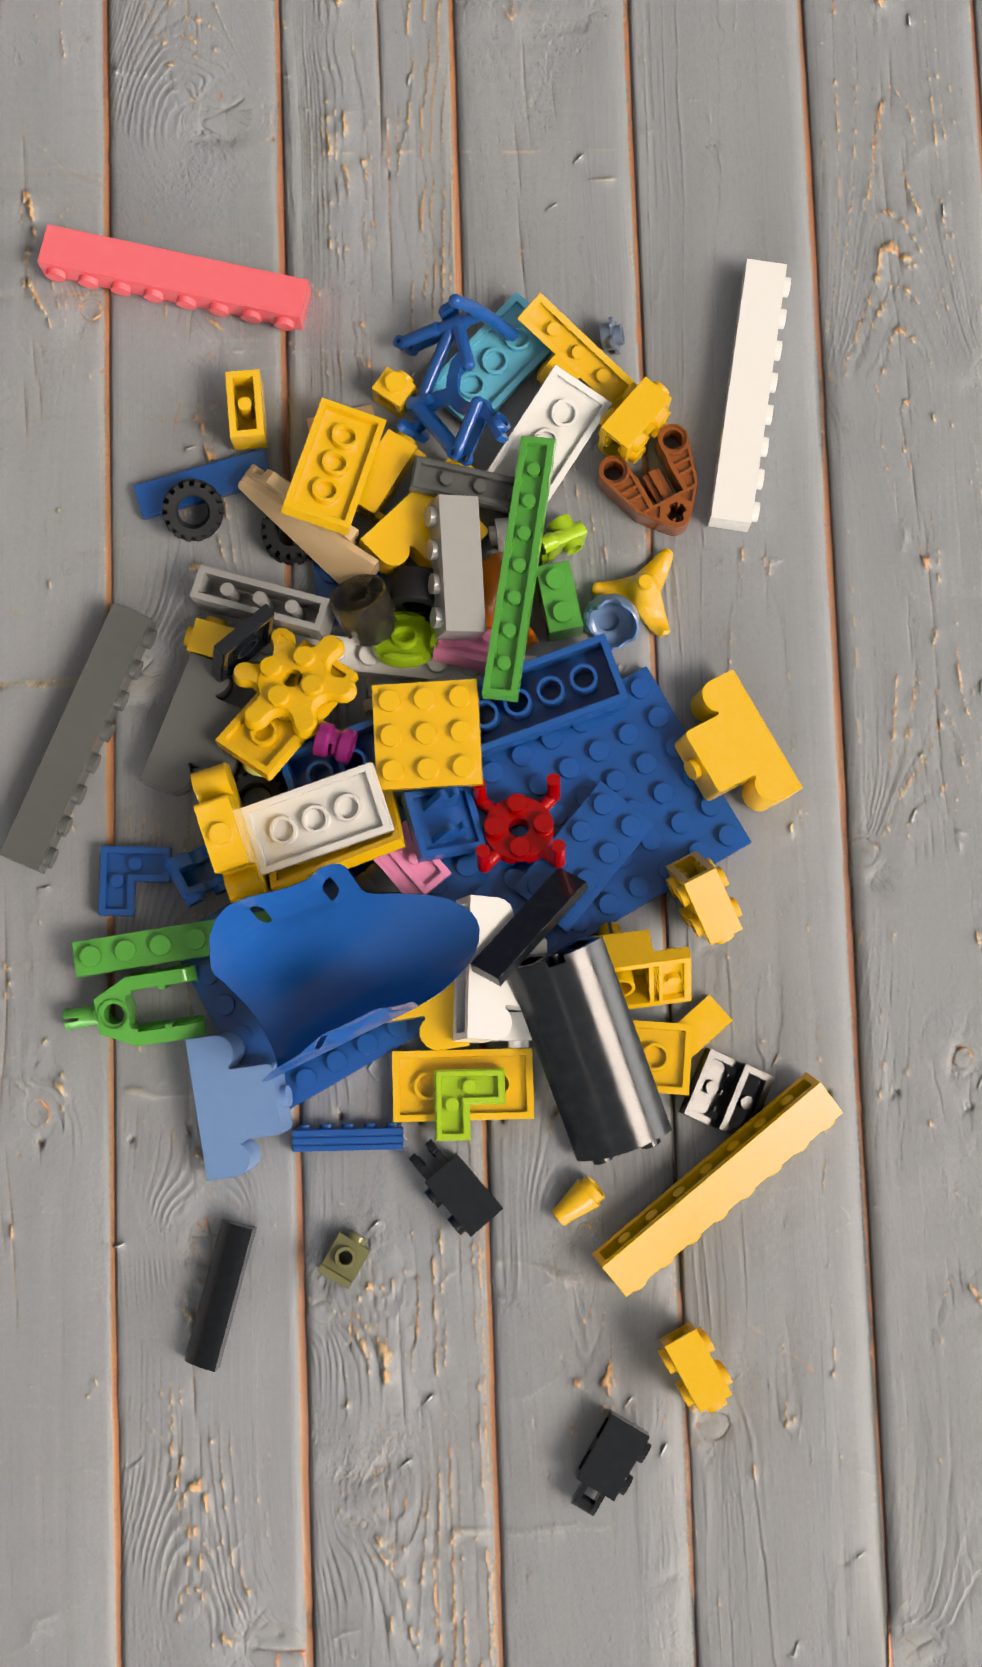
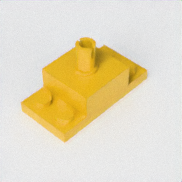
M608 922L600 926L599 935L603 936L628 1009L691 1001V953L689 946L653 951L649 929L621 933L620 925L616 922H611L613 933L610 934Z

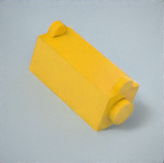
M388 429L379 443L356 509L358 513L375 523L385 517L383 511L413 466L415 456L427 457L418 449V446L415 445L416 441L412 437L401 431L395 433Z

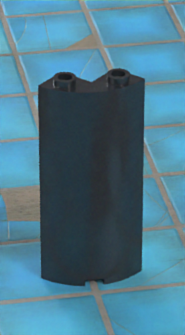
M603 936L576 938L555 953L529 954L509 978L577 1161H593L594 1165H601L609 1162L615 1156L638 1148L649 1149L655 1147L661 1142L660 1137L670 1132L672 1128Z

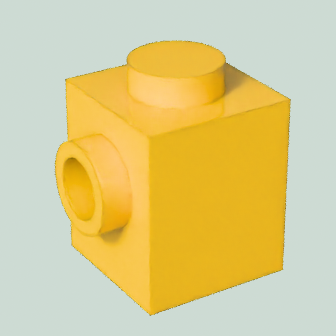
M207 616L206 620L196 618L194 627L189 626L186 631L184 646H187L186 650L189 655L192 652L213 660L214 645L235 628L226 626V621L213 616Z

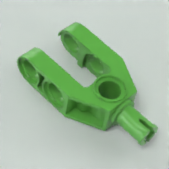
M185 964L132 972L95 998L93 1005L64 1008L63 1020L69 1019V1022H65L64 1026L67 1031L96 1026L99 1028L100 1035L134 1046L183 1040L207 1034L204 1015L138 1023L136 1016L137 1006L133 998V992L145 988L158 987L161 990L178 983L198 982L196 965ZM112 1004L120 1005L123 1008V1020L116 1019L112 1015Z

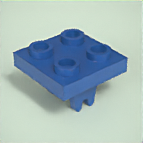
M470 786L430 788L405 792L401 796L418 863L476 853L478 845H487Z

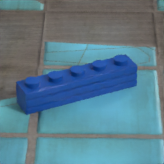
M364 1123V1128H355V1124H342V1128L333 1129V1124H320V1129H311V1125H298V1129L292 1131L293 1152L404 1149V1127H399V1123H386V1127L378 1128L377 1123Z

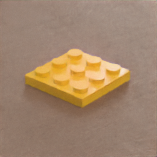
M477 679L372 685L375 767L382 791L483 785Z

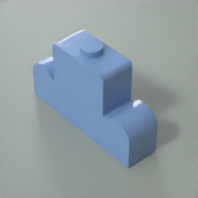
M224 1032L186 1039L207 1181L243 1175L253 1170L261 1159L259 1145L255 1140H252L253 1138L279 1135L292 1128L290 1106L293 1102L291 1088L289 1085H286L284 1073L269 1081L262 1082L270 1072L277 1068L276 1060L240 1065L245 1047L240 1037L234 1033Z

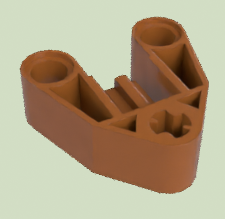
M668 424L658 434L655 451L676 494H673L660 469H653L642 477L644 484L656 503L653 505L628 463L618 455L607 456L600 462L597 484L602 492L636 523L669 536H678L685 532L689 525L698 479L687 431L678 424ZM673 438L679 442L680 447L669 449L664 445L663 441ZM609 469H615L621 474V478L615 481L609 480L605 477L604 472ZM670 512H675L674 516L679 513L681 515L680 522H675L676 518L671 521L669 519Z

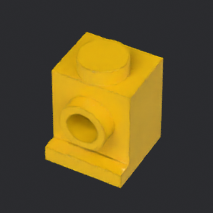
M387 366L373 385L372 393L375 403L401 419L406 414L405 402L407 398L417 393L418 389L415 388L414 380L407 373L399 369L394 371Z

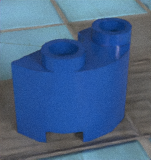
M205 844L187 853L186 851L168 858L164 862L188 907L202 902L206 899L205 894L214 891L216 896L227 891L223 875L215 874Z

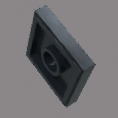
M267 604L263 605L214 645L211 675L219 683L233 674L236 665L248 662L270 643L274 611Z

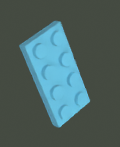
M517 291L496 314L518 331V338L515 341H508L489 325L484 324L469 340L475 367L472 371H465L460 381L461 394L466 401L471 402L473 397L481 396L492 404L495 413L553 353L516 319L530 304ZM454 356L442 368L432 393L446 388L447 374L450 362ZM451 405L444 407L462 423L465 415L456 412Z

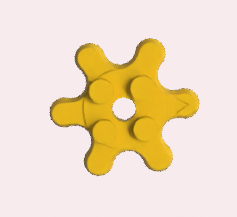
M278 628L274 630L270 639V645L273 649L272 656L264 658L259 664L242 662L234 668L233 680L235 684L242 688H252L258 693L257 700L245 712L244 723L248 729L259 731L264 729L273 719L286 717L292 721L296 736L302 739H310L316 735L320 726L316 713L322 704L329 701L341 704L348 703L357 695V688L354 682L331 674L332 664L344 654L345 646L338 637L328 635L311 648L309 646L298 647L293 632L286 628ZM290 674L302 677L301 682L294 687L285 685L286 681L291 677Z

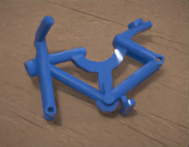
M452 294L448 302L443 304L438 310L442 319L441 322H433L404 336L397 335L393 340L394 347L400 350L405 349V352L410 356H416L419 351L437 344L418 392L408 397L405 402L408 416L415 421L411 423L401 418L396 423V426L402 433L422 443L430 439L429 434L425 431L427 429L447 453L448 458L455 461L458 460L464 466H470L474 459L473 453L486 422L495 439L503 444L509 440L505 432L511 426L502 413H495L492 404L481 396H475L471 402H468L461 394L460 381L462 374L465 371H472L475 367L466 329L482 321L508 341H515L518 338V331L496 313L478 302L459 294ZM455 339L458 353L450 362L446 388L432 393ZM451 405L456 412L465 415L456 437L434 411Z

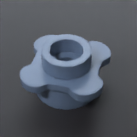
M612 316L608 317V323L600 324V338L604 351L615 350L616 355H619L620 345L625 344L622 324L617 325Z

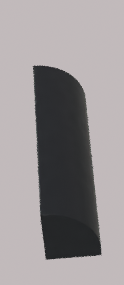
M222 1219L184 1359L189 1364L215 1372L221 1365L257 1227L227 1219Z

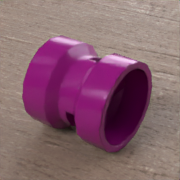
M322 721L314 740L313 754L323 758L329 755L335 757L337 762L348 764L356 746L357 731L349 728L340 730L335 728L334 724Z

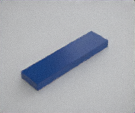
M264 448L133 485L143 519L147 520L161 516L162 505L167 492L172 486L182 480H203L213 486L221 498L241 493L242 491L238 488L239 481L252 464H255L264 472L267 469L270 470ZM189 496L181 501L178 510L205 502L199 497Z

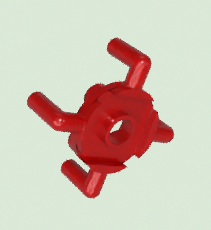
M551 773L547 776V793L539 801L516 793L496 804L487 797L486 781L484 779L483 785L472 786L475 805L487 814L484 822V835L487 845L480 844L476 847L477 869L481 873L489 872L499 860L508 864H515V862L524 861L532 863L543 858L555 868L564 867L566 863V844L561 839L553 841L554 821L549 812L560 799V776L558 774ZM515 825H524L529 831L524 836L516 837L509 830Z

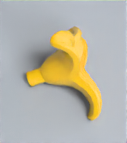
M668 548L661 550L645 567L633 576L594 583L592 586L593 595L597 597L601 594H620L626 597L636 606L640 619L652 633L658 637L669 634L670 628L664 610L661 591L673 561V552Z

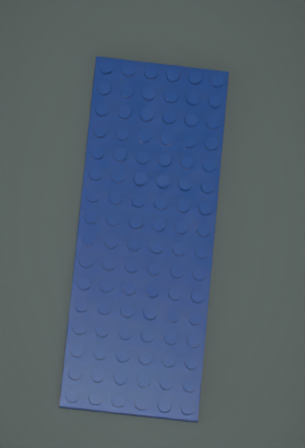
M647 666L622 680L629 697V705L482 759L483 779L486 781L487 797L496 804L516 793L539 801L547 793V776L551 773H556L560 776V799L549 810L554 821L553 839L600 781L655 824L570 931L566 933L559 926L555 925L545 936L547 940V953H555L576 938L592 936L599 932L602 924L608 922L609 926L611 922L618 921L670 891L665 879L670 877L665 866L695 851L705 859L710 858L715 865L752 843L724 795L711 801L705 800L695 781L686 774L684 762L674 747V743L686 731ZM401 805L398 809L402 824L406 820V816ZM476 806L484 833V822L487 814ZM515 825L509 830L516 837L524 836L529 831L524 825ZM476 853L442 858L440 860L452 874L428 894L447 898L454 902L469 895L498 897L510 904L515 915L527 901L515 892L513 888L534 862L527 863V861L508 864L499 860L489 872L481 873L477 869ZM370 860L349 868L348 871L355 878L375 862ZM329 877L323 884L325 894L330 900H334L339 892L336 883ZM269 880V881H268V884H269L270 890H271V892H272L271 885H270V880ZM232 903L225 905L199 921L216 919L222 910ZM253 906L250 908L253 913L265 911L261 907ZM210 957L180 961L182 965H196L198 982H191L219 1032L234 1033L243 1041L245 1052L240 1065L275 1061L273 1049L260 1023L248 1006L222 980L214 975L210 966ZM425 1018L384 1023L285 1072L286 1085L290 1086L293 1096L290 1109L419 1036L420 1026Z

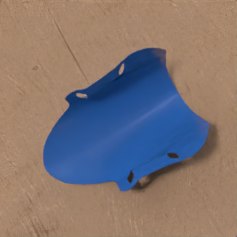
M329 864L319 868L311 877L300 883L276 891L249 896L224 908L214 920L209 936L210 966L214 975L222 980L248 1006L271 1044L277 1068L262 1080V1082H265L419 1007L441 993L463 972L475 955L479 943L480 927L472 912L450 899L422 894L367 893L359 887L345 866ZM329 877L333 879L339 888L338 895L333 901L323 891V884ZM253 906L263 908L272 918V921H260L250 908Z

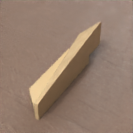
M252 464L239 481V490L352 598L358 599L380 570L379 560L356 546L360 540L359 530L351 525L348 536L282 514V506L291 483L272 470L267 469L264 472L255 464Z

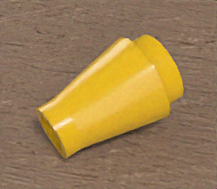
M587 1175L582 1180L578 1178L561 1201L552 1209V1212L559 1222L566 1226L574 1219L601 1206L600 1201L605 1198V1195L597 1183Z

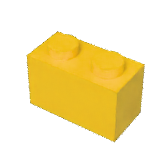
M259 369L225 372L230 439L234 450L268 448L264 387Z

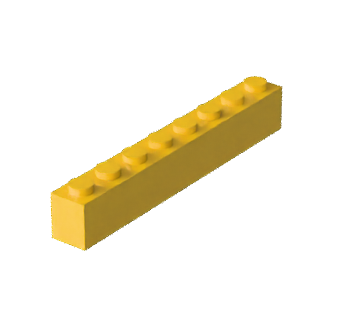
M807 1072L804 1073L592 1253L593 1257L626 1297L632 1292L640 1290L646 1284L647 1279L660 1268L668 1266L673 1261L674 1256L687 1245L695 1243L708 1227L714 1222L722 1220L727 1215L728 1210L740 1200L749 1197L754 1192L755 1187L767 1177L776 1174L781 1169L782 1164L794 1154L802 1152L808 1146L809 1141L821 1131L829 1129L835 1123L836 1118L843 1113L821 1082Z

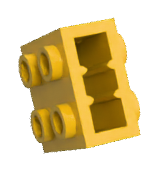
M646 376L638 385L633 382L622 395L621 399L624 400L616 410L611 407L600 420L599 424L602 426L597 433L599 435L597 448L606 456L618 455L627 463L632 462L635 464L646 451L645 444L651 437L657 439L660 430L665 425H668L666 420L671 415L669 407L672 400L668 389L658 381L652 382Z
M697 851L665 866L670 876L665 879L666 884L673 897H678L683 905V908L679 909L680 915L688 928L691 927L698 938L703 936L711 945L715 943L721 944L731 940L734 937V933L743 929L738 917L742 916L741 909L734 897L729 898L724 888L729 885V882L720 866L716 868L710 858L705 859Z
M688 1322L659 1339L663 1348L657 1352L670 1374L677 1372L680 1380L675 1382V1385L687 1406L695 1405L700 1413L705 1410L708 1413H713L727 1404L726 1398L732 1395L728 1385L733 1383L723 1363L719 1359L713 1360L710 1352L714 1351L715 1348L706 1331H703L702 1327L696 1329Z

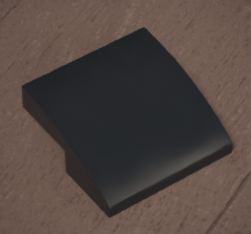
M705 1047L689 1086V1096L685 1095L679 1112L733 1135L762 1110L775 1077Z

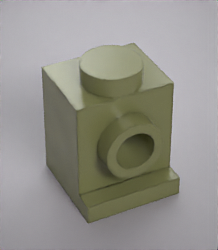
M351 1229L348 1234L341 1231L317 1271L349 1289L371 1251V1248L366 1246L368 1239ZM346 1250L352 1254L353 1259L351 1263L344 1264L340 1261L339 1255L342 1251Z

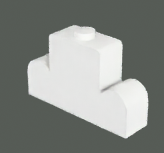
M469 895L456 900V903L472 912L480 927L479 943L470 963L514 917L513 909L506 900L498 897ZM544 938L530 954L547 953V940ZM469 963L454 980L453 1041L485 1043L500 1040L506 1037L511 1030L512 1020L508 1010L521 1011L510 978L501 986H498L473 972Z

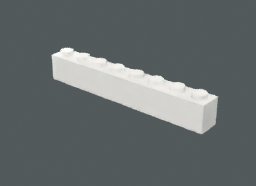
M747 259L743 270L708 527L748 532L751 523L758 521L760 502H755L756 489L762 490L765 470L759 469L760 458H766L769 446V437H764L765 425H771L774 405H769L768 400L769 393H775L778 373L772 371L774 361L780 360L782 341L777 340L778 329H784L787 309L781 308L782 298H788L791 285V277H785L787 264Z

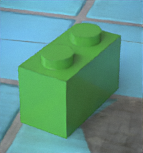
M569 560L538 566L536 587L548 642L581 636L583 622Z

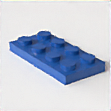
M602 781L599 782L553 839V841L561 839L566 844V863L561 869L585 880L588 886V890L556 924L566 933L570 931L655 826L652 821ZM540 858L533 863L513 890L528 901L557 868L545 859Z

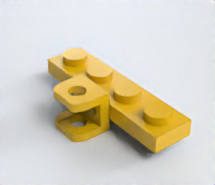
M538 293L516 318L553 352L538 370L536 380L542 385L553 366L557 365L577 380L580 378L592 390L612 403L610 407L616 410L624 401L621 399L622 395L634 381L543 294Z

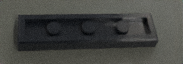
M557 868L470 963L472 971L501 986L588 890L587 882L561 868Z

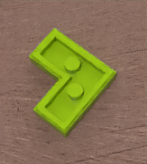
M505 1068L434 1070L435 1141L471 1140L470 1105L506 1104Z

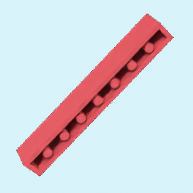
M47 224L37 261L43 274L48 279L56 282L70 280L78 282L81 286L88 289L108 288L113 293L121 296L136 294L143 296L146 300L153 303H163L164 300L176 303L177 306L186 310L206 309L211 314L219 317H228V314L241 317L242 320L251 324H260L261 321L274 324L276 328L284 331H293L294 328L303 330L312 294L310 282L307 279Z

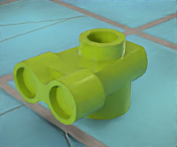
M569 514L561 515L550 522L546 528L548 533L542 537L539 565L542 566L554 560L556 556L564 552L567 556H570L580 551L584 546L583 542H585L588 533L584 524L581 521L574 523Z

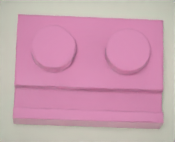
M486 628V632L476 640L438 639L437 647L433 650V661L485 673L491 629Z
M405 820L401 824L405 847L375 858L373 861L381 867L402 894L428 895L452 873L440 859L418 863L407 820Z

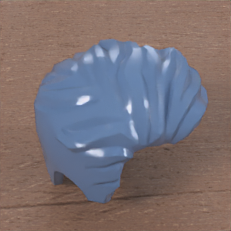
M601 594L594 597L585 608L582 620L583 629L587 633L592 634L593 637L605 633L611 650L624 647L634 641L639 635V612L636 606L626 597L620 594Z

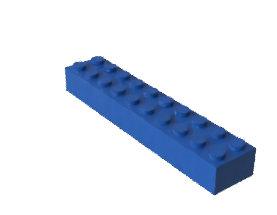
M605 633L524 662L518 702L483 699L484 677L478 679L482 758L629 705V697ZM373 718L347 727L356 730L358 734L356 746L348 764L337 762L335 757L329 755L324 758L314 755V740L302 744L281 768L288 790L302 787L369 762L373 763L375 767Z

